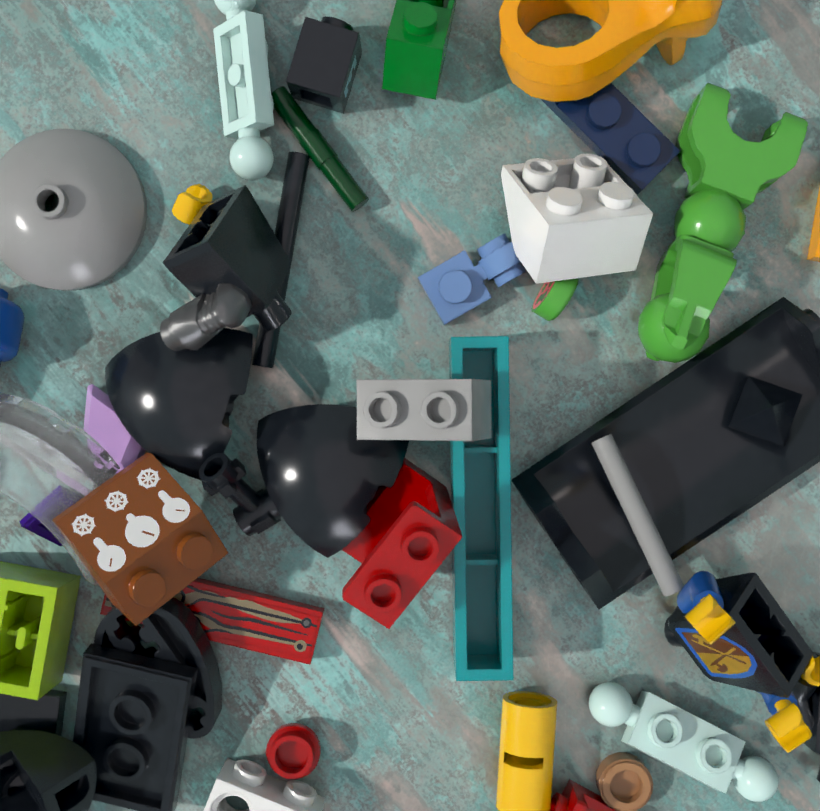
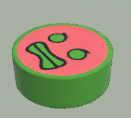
M579 279L544 283L533 302L531 311L547 321L556 319L573 296Z

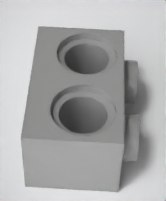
M357 380V440L477 441L491 438V380Z

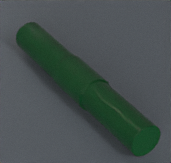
M281 86L271 93L274 109L349 209L354 212L365 205L369 198L286 87Z

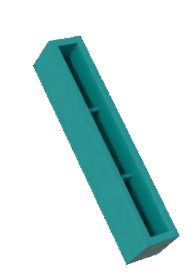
M509 336L451 337L449 340V379L491 380V438L477 441H450L451 502L462 533L461 540L452 550L453 660L456 681L514 680Z

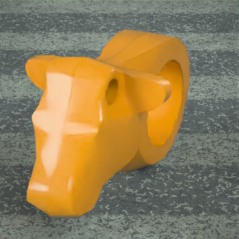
M504 0L499 10L500 55L512 83L529 96L551 102L580 100L590 97L609 85L655 44L668 65L672 66L680 61L685 52L687 39L707 35L717 23L722 0ZM570 13L586 16L602 27L590 39L567 47L555 48L541 45L526 36L539 22L554 15Z

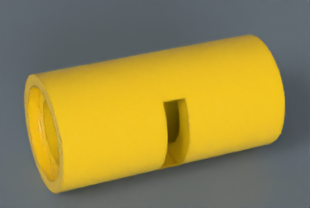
M514 691L503 695L496 808L499 811H551L557 700L551 696L527 691Z

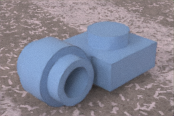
M505 233L477 249L482 259L478 261V265L475 267L464 250L418 277L419 283L443 325L492 298L483 283L484 280L490 281L493 279L499 288L526 272L523 264L515 254L512 242L509 241Z

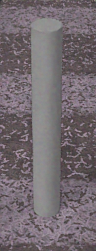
M612 434L591 442L663 595L670 596L680 592L684 584Z

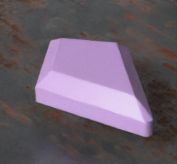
M90 384L87 387L80 462L92 468L117 474L143 456L146 450L141 447L123 426L110 402L109 395L95 385Z

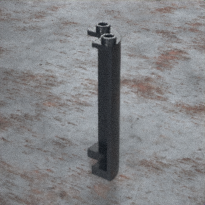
M782 297L511 480L543 530L548 534L560 552L559 554L598 609H601L653 574L591 442L612 434L671 559L674 560L820 462V318L812 310H801L788 299ZM748 376L803 394L784 446L776 445L728 427Z

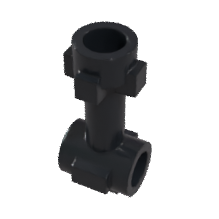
M224 453L213 454L203 462L199 470L203 489L211 496L220 492L225 498L229 497L238 505L233 509V515L238 526L247 536H252L255 533L260 534L281 521L282 516L275 507L267 488L256 492L242 479L246 475L245 466L237 458L231 460Z

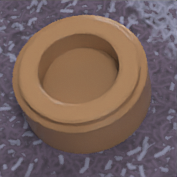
M617 752L607 756L598 766L596 785L603 801L609 807L616 811H637L649 801L653 792V780L647 767L637 756L627 752Z

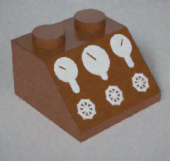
M148 452L52 519L111 603L135 626L229 553L200 507L155 456Z

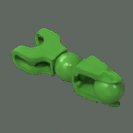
M707 83L692 101L675 144L680 150L677 154L679 162L688 175L689 184L684 197L687 199L682 202L675 214L674 236L676 240L668 246L667 251L660 258L656 269L651 301L642 310L638 322V336L646 350V356L651 360L677 363L689 360L701 351L709 338V315L713 311L736 267L737 259L733 258L734 254L732 251L736 249L745 234L746 215L743 210L754 202L757 193L768 188L795 167L807 132L808 122L806 119L785 112L781 120L773 123L765 130L761 142L745 141L733 133L727 121L728 105L731 97L727 89Z

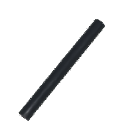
M300 152L288 153L275 228V235L290 260V266L310 159L309 155ZM290 269L278 290L279 295L284 301ZM259 323L252 365L267 368L274 367L281 325L273 330L266 331Z

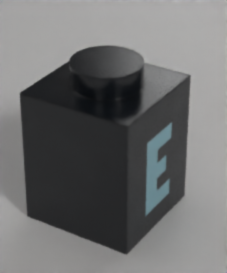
M305 17L286 79L294 99L344 114L362 55L360 35L358 32L353 31V27L350 24L334 17H323L321 21Z

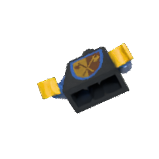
M708 571L695 573L678 593V606L665 622L664 632L667 641L672 646L684 647L702 673L712 681L760 693L768 711L772 714L771 717L765 720L766 726L779 745L787 753L791 752L808 741L813 735L803 721L793 689L814 653L756 573H745L716 579Z

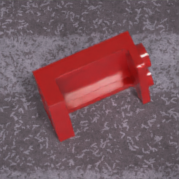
M404 458L394 485L391 488L381 486L377 490L375 497L368 503L367 515L371 519L368 525L353 541L342 549V551L362 563L343 587V600L390 629L462 538L447 487L406 458Z

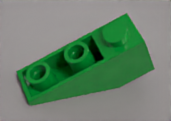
M396 0L386 37L382 89L436 100L457 0Z

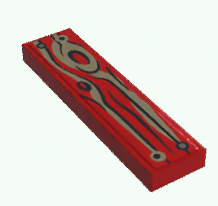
M202 578L195 579L174 596V598L184 603L194 613L210 641L309 665L312 662L325 608ZM106 594L104 595L100 612L102 615H107L114 607Z

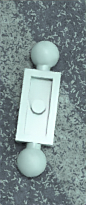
M214 0L217 8L226 15L227 20L215 27L213 33L224 137L238 138L230 150V164L235 173L247 180H258L270 172L274 161L270 145L260 136L261 130L274 125V102L270 88L267 59L268 45L265 39L263 14L251 12L257 0Z
M615 682L601 683L591 692L589 709L597 722L607 727L627 725L621 742L725 794L732 779L737 791L750 801L763 802L770 799L776 793L779 779L774 766L759 756H747L740 759L746 743L740 738L650 692L641 691L636 705L633 704L631 695L626 688Z

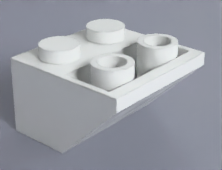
M585 153L571 159L549 161L542 158H532L525 163L502 165L501 179L512 244L516 256L536 284L635 271L637 269L653 212L610 167L604 158Z

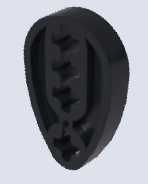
M173 597L143 620V627L141 628L139 625L130 627L125 621L127 617L114 606L98 625L94 644L198 668L192 709L201 707L204 713L202 715L198 710L191 712L188 738L196 739L207 735L212 730L222 710V681L217 659L208 636L194 613L184 603ZM142 640L145 643L155 641L159 648L156 650L152 646L145 649L140 642Z

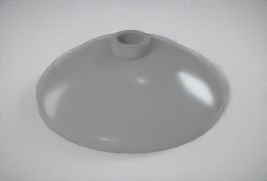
M53 129L25 138L13 146L1 158L0 258L14 273L41 287L61 291H75L94 287L107 281L128 264L136 253L144 235L147 203L139 175L129 160L117 148L106 140L85 131ZM57 194L59 198L57 208L47 212L45 208L46 199L50 195Z

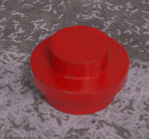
M288 723L276 729L271 735L266 748L267 761L275 773L286 779H300L309 775L317 766L321 754L320 741L315 732L300 723Z

